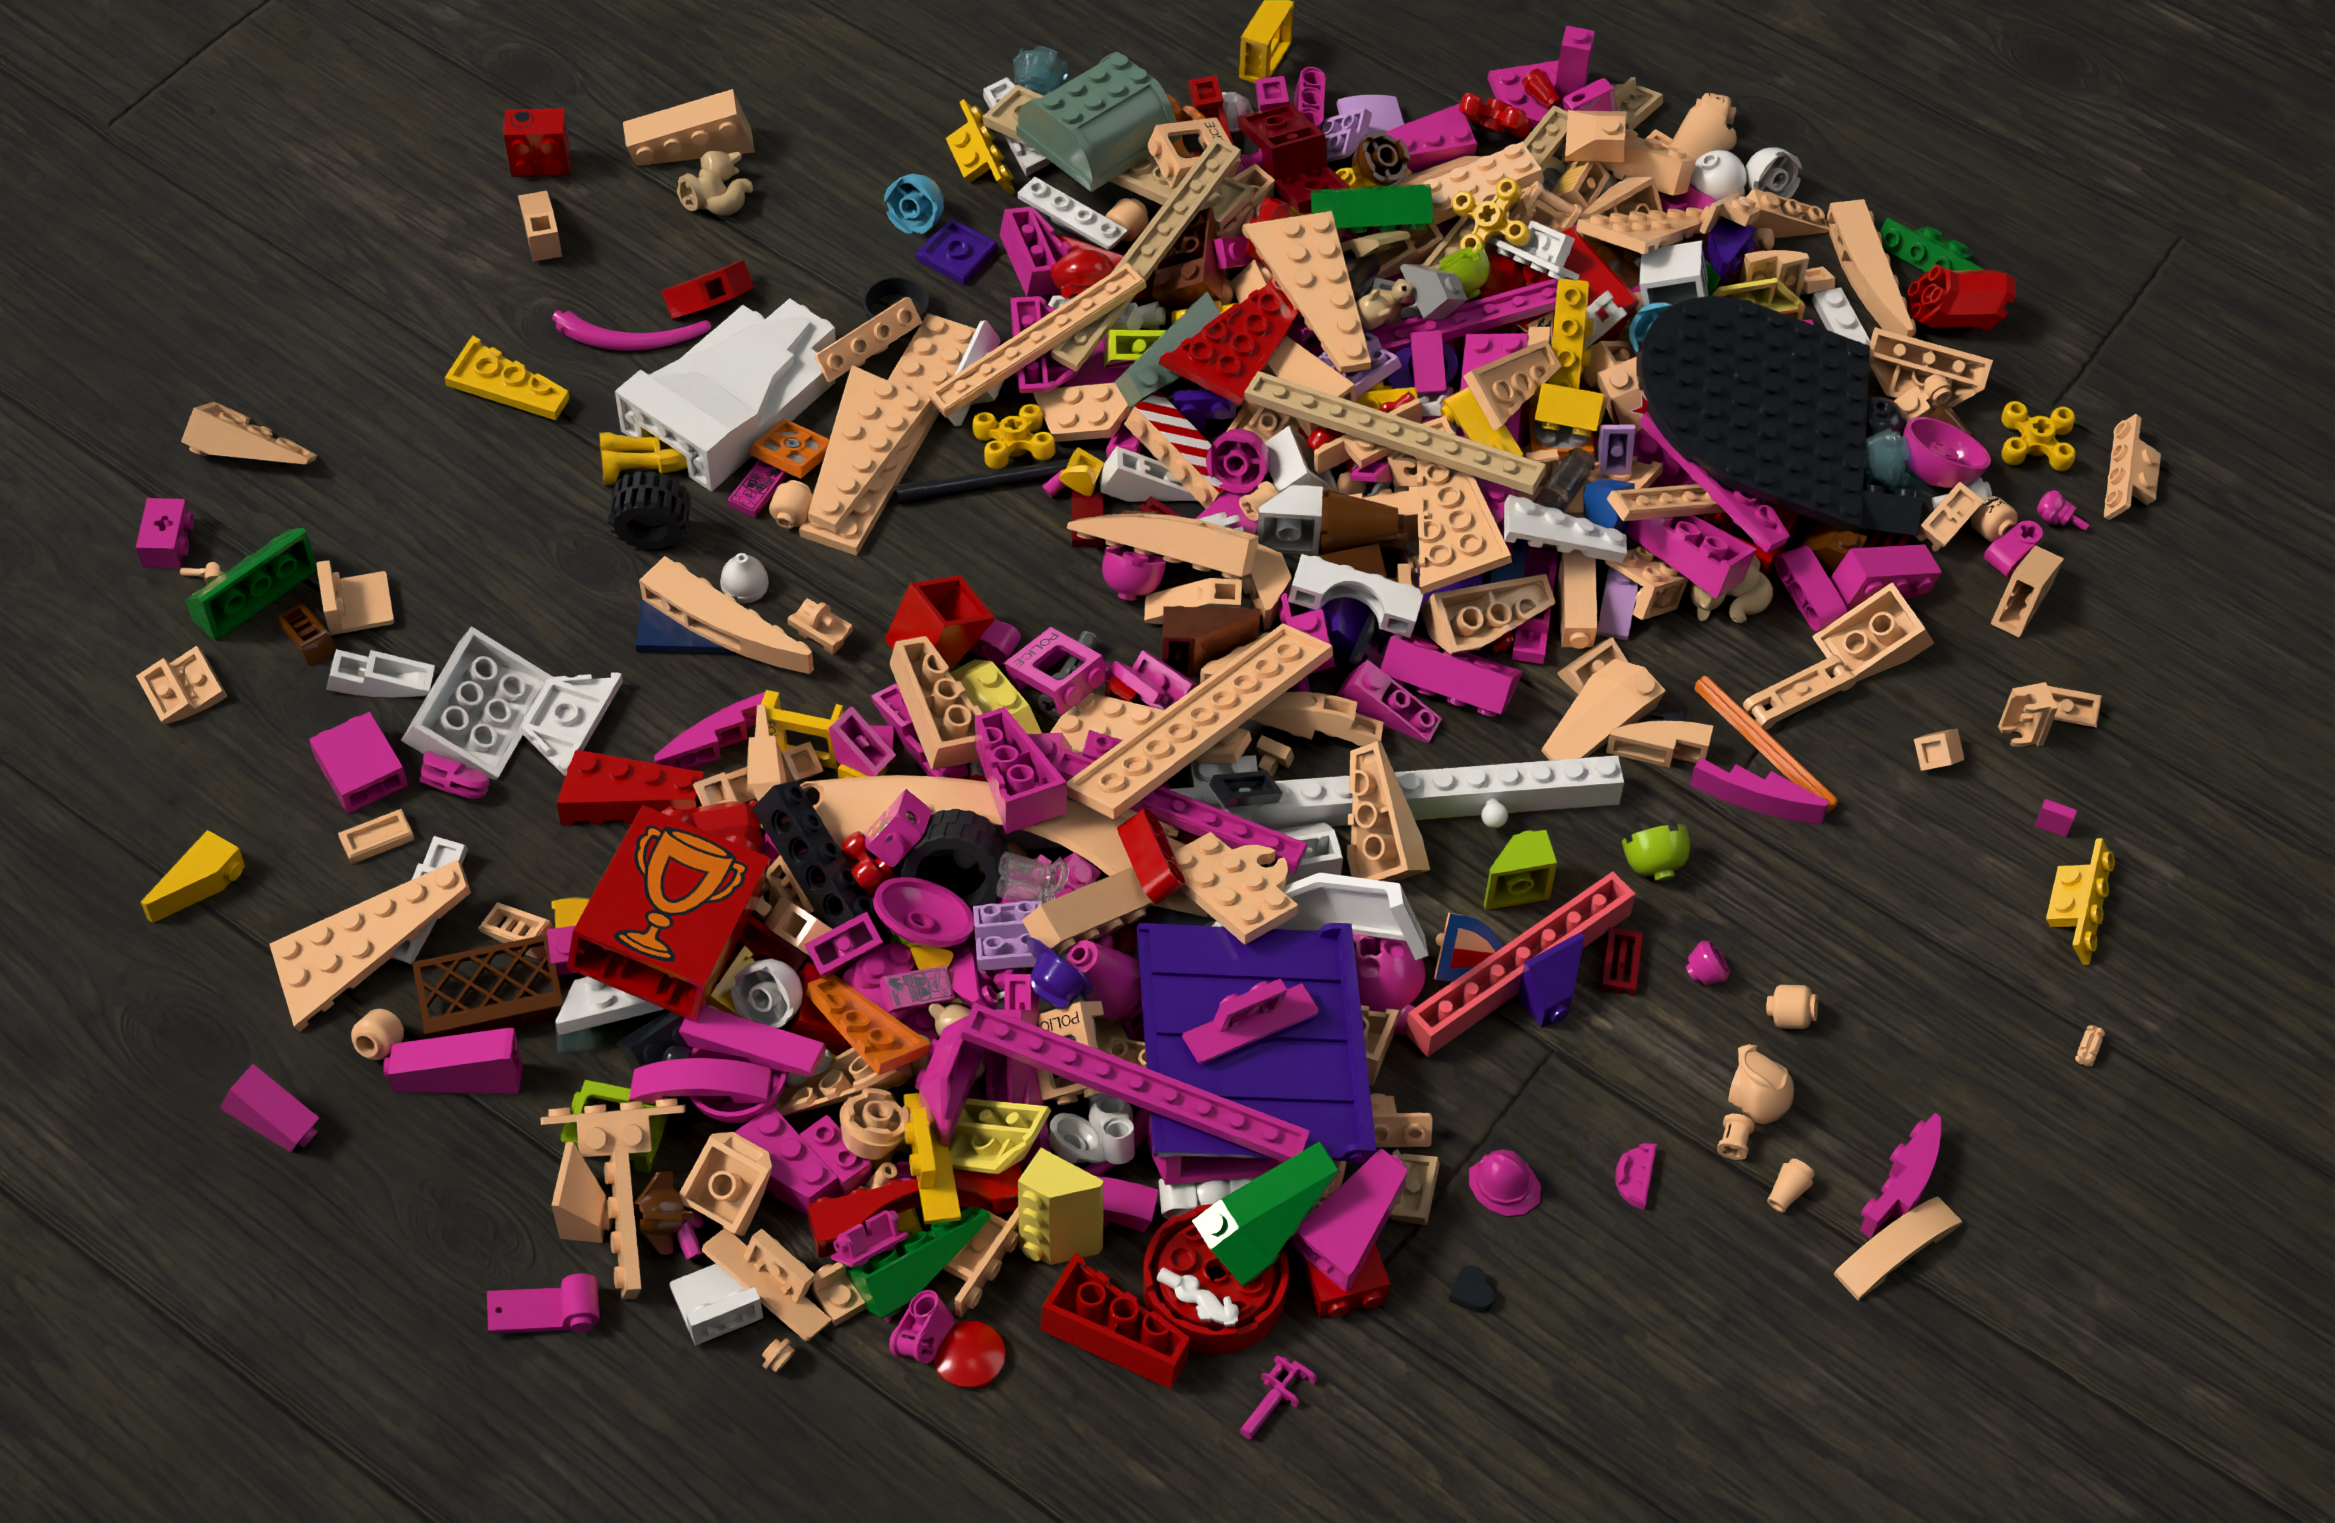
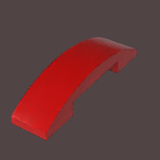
M1217 75L1189 80L1188 85L1192 107L1196 108L1206 119L1217 118L1231 144L1234 146L1222 106L1224 99Z

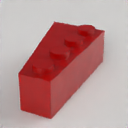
M575 750L556 803L561 825H573V821H589V824L593 825L603 824L604 820H623L624 824L633 823L642 805L659 812L666 810L668 806L682 810L702 807L693 784L705 779L704 772Z
M1076 1252L1074 1253L1042 1306L1040 1330L1172 1389L1187 1363L1190 1337L1155 1311L1149 1312L1138 1304V1298L1128 1291L1123 1293L1110 1283V1278L1100 1270L1095 1272L1085 1264L1084 1258Z

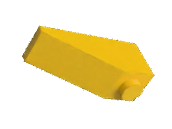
M207 830L141 901L148 921L152 923L157 922L223 891L232 881L239 878L245 867L240 849Z

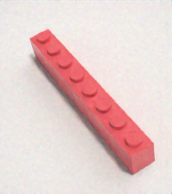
M1612 871L1408 1013L1405 1034L1429 1057L1519 993L1524 963L1527 960L1579 932L1585 936L1583 948L1609 931V927L1613 928L1631 915L1636 893Z

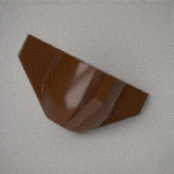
M663 1171L655 1174L643 1193L633 1203L635 1226L658 1255L673 1254V1234L681 1229L683 1220L694 1218V1212L684 1210L681 1196L673 1188V1171Z

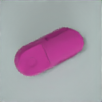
M425 752L420 783L452 795L457 794L470 799H479L486 795L489 779L484 773L434 752Z

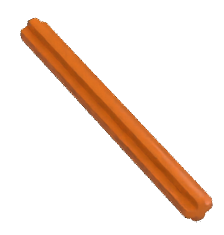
M1703 676L1695 683V691L1791 782L1829 801L1826 813H1829L1837 806L1838 798L1711 678Z

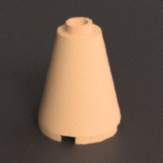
M1700 104L1698 107L1694 105L1686 115L1668 149H1683L1687 152V156L1697 160L1703 154L1710 151L1731 150L1736 145L1737 136L1733 127L1730 130L1726 127L1724 122L1727 119L1715 108L1706 104Z

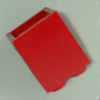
M961 575L910 583L885 637V641L893 650L896 641L927 636L949 666L948 672H950L989 628L995 617Z

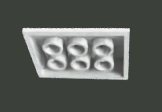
M470 627L459 641L401 741L423 754L426 751L434 752L464 763L467 767L484 773L488 778L497 780L523 735L521 730L523 721L548 679L553 676L475 628Z

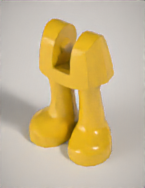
M610 432L599 433L604 486L616 484L619 473L626 469H658V472L661 474L688 468L686 456L656 436L633 437L616 435ZM650 451L651 453H623V452Z

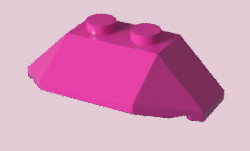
M1041 296L1010 298L1013 337L1055 309L1047 305V301ZM1052 348L1016 372L1019 393L1050 392L1077 376L1078 372L1052 359L1051 351L1054 349Z
M968 1016L944 1027L939 1040L933 1039L927 1055L930 1063L927 1070H920L915 1089L919 1090L920 1106L926 1108L927 1119L940 1144L947 1147L986 1052V1048L960 1038Z

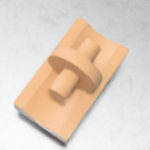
M807 598L800 609L787 618L788 625L798 630L799 635L802 637L813 639L823 645L824 650L832 655L836 654L844 645V640L853 632V625L831 613V608L826 603L816 604Z

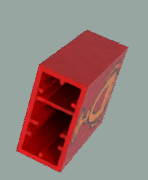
M642 805L573 929L567 968L697 1022L762 896L770 857L760 854L759 849L743 837L727 836L722 838L697 828L695 822L688 815L680 811L666 809L659 812Z

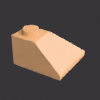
M1568 110L1565 161L1624 162L1627 111Z
M566 1142L551 1205L560 1239L603 1243L605 1230L610 1231L613 1219L608 1217L606 1195L573 1142Z

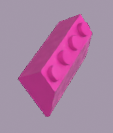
M1399 634L1390 637L1380 669L1401 686L1409 683L1417 686L1416 691L1422 694L1435 696L1438 693L1447 696V701L1454 705L1465 707L1466 703L1477 706V712L1491 717H1495L1496 713L1501 715L1506 711L1522 674L1521 670L1467 652L1450 655L1435 641L1411 634L1410 638Z

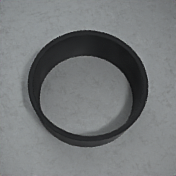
M888 276L873 282L866 289L863 295V306L868 321L875 317L870 313L873 304L882 297L893 294L906 295L915 299L923 309L919 313L922 322L927 314L928 293L914 279L905 276ZM918 325L908 333L904 334L903 336L909 335L917 331L920 325Z

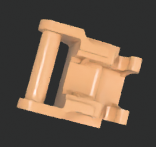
M1536 181L1531 187L1528 186L1522 189L1520 199L1507 212L1506 216L1511 221L1519 220L1529 226L1532 220L1562 233L1568 228H1572L1581 214L1582 207L1578 204L1572 205L1544 189L1543 184Z

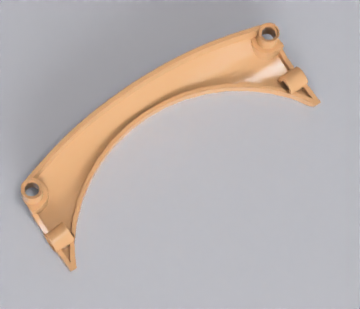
M894 775L810 781L800 785L805 794L812 787L819 791V802L813 807L842 853L844 852L841 846L842 842L856 831H861L865 834L905 789L909 790L932 809L931 815L941 810H970L988 818L992 824L1003 825L989 784L983 781L947 777ZM1067 798L1066 814L1019 829L1063 845L1089 860L1109 876L1133 867L1117 831V827L1128 819L1119 816L1114 820L1078 801ZM906 813L909 820H914L911 814ZM1166 835L1173 852L1186 845ZM771 886L769 904L774 908L778 900ZM1180 889L1159 904L1154 902L1151 904L1204 917L1209 916L1205 910Z

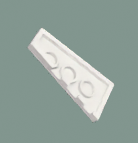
M1007 77L983 89V97L990 109L1015 87ZM1004 135L1025 176L1052 163L1033 147Z
M1509 494L1504 503V541L1515 543L1516 539L1519 538L1528 540L1529 546L1541 548L1543 543L1555 545L1559 552L1570 553L1577 549L1581 550L1586 557L1622 563L1627 555L1626 535L1616 529L1605 528L1593 524L1585 518H1576L1563 513L1559 509L1533 503L1525 497L1519 498Z

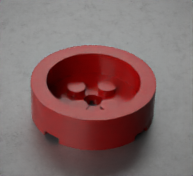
M1213 1204L1196 1206L1193 1211L1178 1217L1174 1215L1152 1237L1144 1259V1301L1149 1312L1155 1311L1190 1337L1189 1350L1206 1354L1232 1353L1248 1348L1260 1341L1273 1329L1279 1320L1286 1301L1289 1275L1288 1259L1286 1252L1281 1249L1279 1252L1280 1257L1271 1268L1246 1287L1242 1286L1210 1250L1193 1223L1196 1217ZM1211 1266H1220L1226 1271V1274L1222 1278L1212 1281L1211 1277L1207 1275L1206 1270ZM1164 1267L1181 1277L1184 1275L1195 1276L1200 1283L1198 1290H1209L1223 1306L1224 1298L1230 1296L1232 1304L1238 1307V1323L1235 1326L1225 1327L1224 1324L1212 1320L1210 1322H1200L1196 1310L1198 1304L1181 1301L1176 1297L1173 1288L1157 1281L1160 1270Z

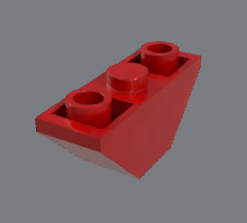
M740 260L661 290L671 319L733 299L753 289L754 285L745 261Z

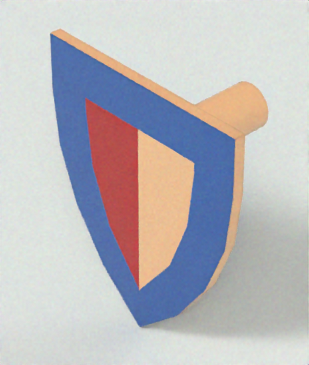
M1448 913L1444 933H1440L1436 937V944L1441 948L1434 979L1455 981L1504 947L1500 938L1489 926L1476 918Z

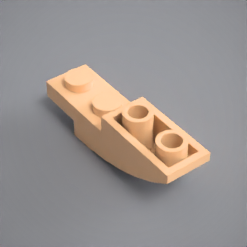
M1284 692L1250 718L1263 726H1272L1287 731L1293 736L1312 739L1315 730H1318L1327 736L1339 737L1351 741L1360 747L1381 741L1384 724L1382 721L1356 713V701L1312 692Z

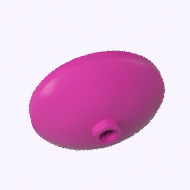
M911 877L893 878L883 882L877 888L874 895V908L883 924L893 933L913 944L932 948L951 947L964 942L972 933L974 916L968 905L955 893L936 883Z

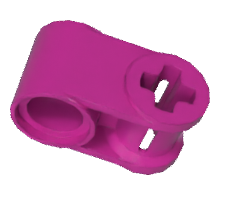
M2027 520L2018 523L2003 537L1998 538L1989 546L1984 554V559L2007 578H2011L2014 570L2033 547L2037 546L2043 536L2042 528L2034 521Z
M994 619L993 623L968 652L992 661L994 664L1003 665L1016 648L1021 635L1014 626Z
M925 1290L911 1300L909 1308L890 1337V1351L895 1357L905 1358L910 1356L914 1357L919 1363H929L936 1356L938 1348L954 1324L953 1314L936 1292Z

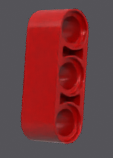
M1148 808L1142 809L1117 827L1118 834L1140 885L1152 902L1159 904L1186 885L1184 875L1159 820Z

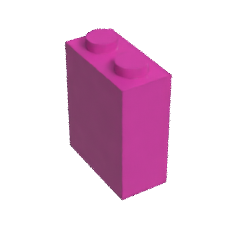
M370 712L353 717L347 722L330 730L322 731L317 736L309 739L314 758L347 814L408 786L403 766Z

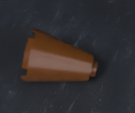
M1330 490L1322 491L1321 553L1328 554L1397 540L1398 533H1404V514H1398L1397 507Z

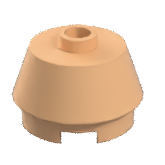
M864 1088L860 1095L852 1098L849 1097L841 1107L842 1139L847 1149L853 1154L865 1159H881L886 1157L905 1138L904 1123L909 1121V1112L905 1105L901 1108L898 1103L890 1099V1092L877 1088Z

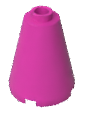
M1087 940L1079 941L1069 949L1066 962L1082 972L1093 984L1094 991L1091 995L1082 994L1085 1002H1102L1104 1015L1099 1017L1105 1020H1119L1131 1015L1134 1012L1132 1009L1139 1001L1142 1003L1140 969L1137 958Z

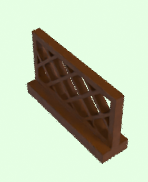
M547 934L412 962L426 1039L516 1028L557 1019L564 1004L556 964L551 965ZM545 946L546 955L538 966L523 958L530 948ZM506 954L514 959L504 973L489 965L496 955ZM472 961L479 966L470 980L455 972L462 962ZM519 963L534 971L524 985L509 977ZM547 964L549 966L550 973L544 970ZM437 968L444 972L445 975L434 988L423 981L421 971ZM485 970L500 978L490 993L475 984ZM541 975L552 981L553 992L538 994L532 991L530 987L538 976ZM451 977L465 985L455 1000L441 992ZM505 982L520 990L514 1000L504 1002L496 997V994ZM471 989L485 997L478 1008L469 1009L461 1004ZM425 990H427V991H429V992L431 993V994L428 996L427 999H426ZM436 997L451 1004L444 1015L430 1018L428 1008Z

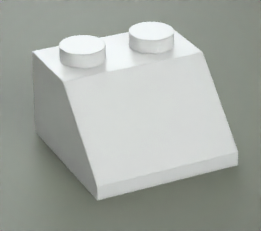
M1291 485L1259 507L1258 543L1280 553L1318 555L1323 487Z

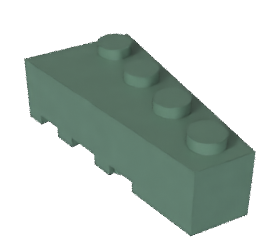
M1208 292L1191 305L1115 381L1116 386L1130 408L1157 391H1162L1184 379V377L1158 365L1159 359L1166 352L1171 353L1178 348L1180 342L1189 337L1191 339L1202 331L1203 326L1221 314Z

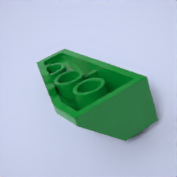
M1318 1142L1223 1197L1196 1217L1193 1223L1210 1250L1239 1283L1246 1287L1275 1264L1280 1257L1279 1252L1290 1236H1295L1300 1229V1226H1298L1310 1208L1318 1204L1341 1171L1323 1144Z
M974 1205L960 1211L961 1220L933 1223L931 1225L932 1230L929 1232H908L909 1237L897 1244L894 1249L880 1252L869 1258L866 1264L859 1267L845 1265L847 1276L865 1301L866 1309L879 1317H890L899 1313L902 1310V1306L919 1294L991 1219L990 1213Z

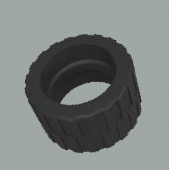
M960 809L937 811L936 814L930 815L922 838L905 855L901 867V876L923 879L945 887L959 896L968 905L974 916L973 906L995 904L1000 897L1009 865L1007 841L1000 833V829L983 815L980 816L973 811ZM942 849L959 850L976 859L982 866L985 875L972 882H952L936 874L929 866L926 856Z

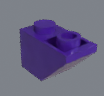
M1723 216L1710 232L1706 251L1713 269L1721 277L1719 282L1722 284L1727 281L1731 274L1735 276L1738 273L1745 254L1753 253L1757 243L1754 241L1755 227L1751 225L1742 226Z

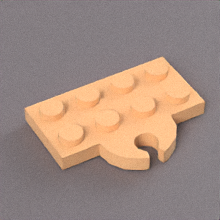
M1524 143L1509 145L1502 151L1490 156H1483L1476 162L1464 167L1455 168L1450 173L1436 179L1425 181L1423 184L1431 185L1432 219L1435 225L1458 216L1453 210L1452 199L1460 191L1471 193L1476 201L1481 204L1484 201H1492L1495 198L1496 186L1504 178L1516 180L1521 189L1536 181L1543 180L1544 175L1541 167ZM1516 203L1511 204V205L1508 207L1507 212H1508Z
M1209 832L1173 852L1186 881V885L1181 887L1180 890L1243 944L1246 945L1298 915V904L1282 892L1288 881V867L1285 858L1278 859L1273 867L1261 866L1263 864H1271L1275 860L1274 849L1260 845H1245L1232 850L1213 833Z

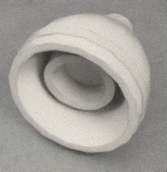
M745 553L737 554L726 563L720 579L723 594L727 593L731 596H737L738 603L741 604L752 603L762 598L767 591L769 583L767 572L761 562Z

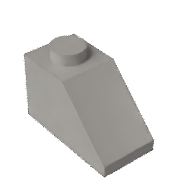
M1403 264L1400 267L1406 282L1412 285L1411 293L1423 319L1444 320L1468 300L1463 291L1461 281L1454 273L1425 265Z

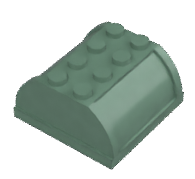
M1114 52L1101 59L1098 65L1045 96L1032 99L1022 105L1018 114L1016 132L1018 137L1092 192L1152 156L1147 145L1155 126L1176 123L1177 121L1172 105L1159 82L1144 69L1131 62L1125 55ZM1177 135L1169 136L1168 138L1173 143L1181 137Z

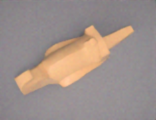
M765 704L757 705L755 737L749 738L747 760L748 793L754 794L759 802L772 786L786 783L782 750L777 743L775 735L769 736Z

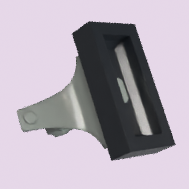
M1267 770L1213 775L1209 783L1223 808L1229 810L1228 813L1253 822L1254 813L1259 807L1264 804L1278 803L1283 794Z

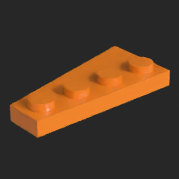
M830 974L808 983L806 995L878 1076L928 1055L931 1043L835 974Z

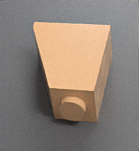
M2035 545L2014 570L1991 624L2020 637L2052 586L2064 558Z
M1577 549L1570 553L1562 552L1556 584L1562 647L1577 649L1593 647L1597 632L1596 558L1586 557L1581 550Z

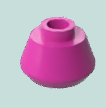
M1711 941L1699 942L1688 957L1690 964L1686 965L1694 982L1698 983L1701 981L1704 985L1727 981L1730 970L1721 952Z

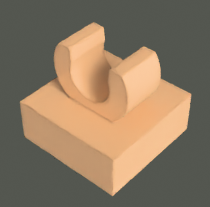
M1261 735L1256 745L1259 756L1262 757L1258 765L1261 768L1260 771L1267 770L1271 777H1273L1278 764L1289 769L1294 759L1292 749Z

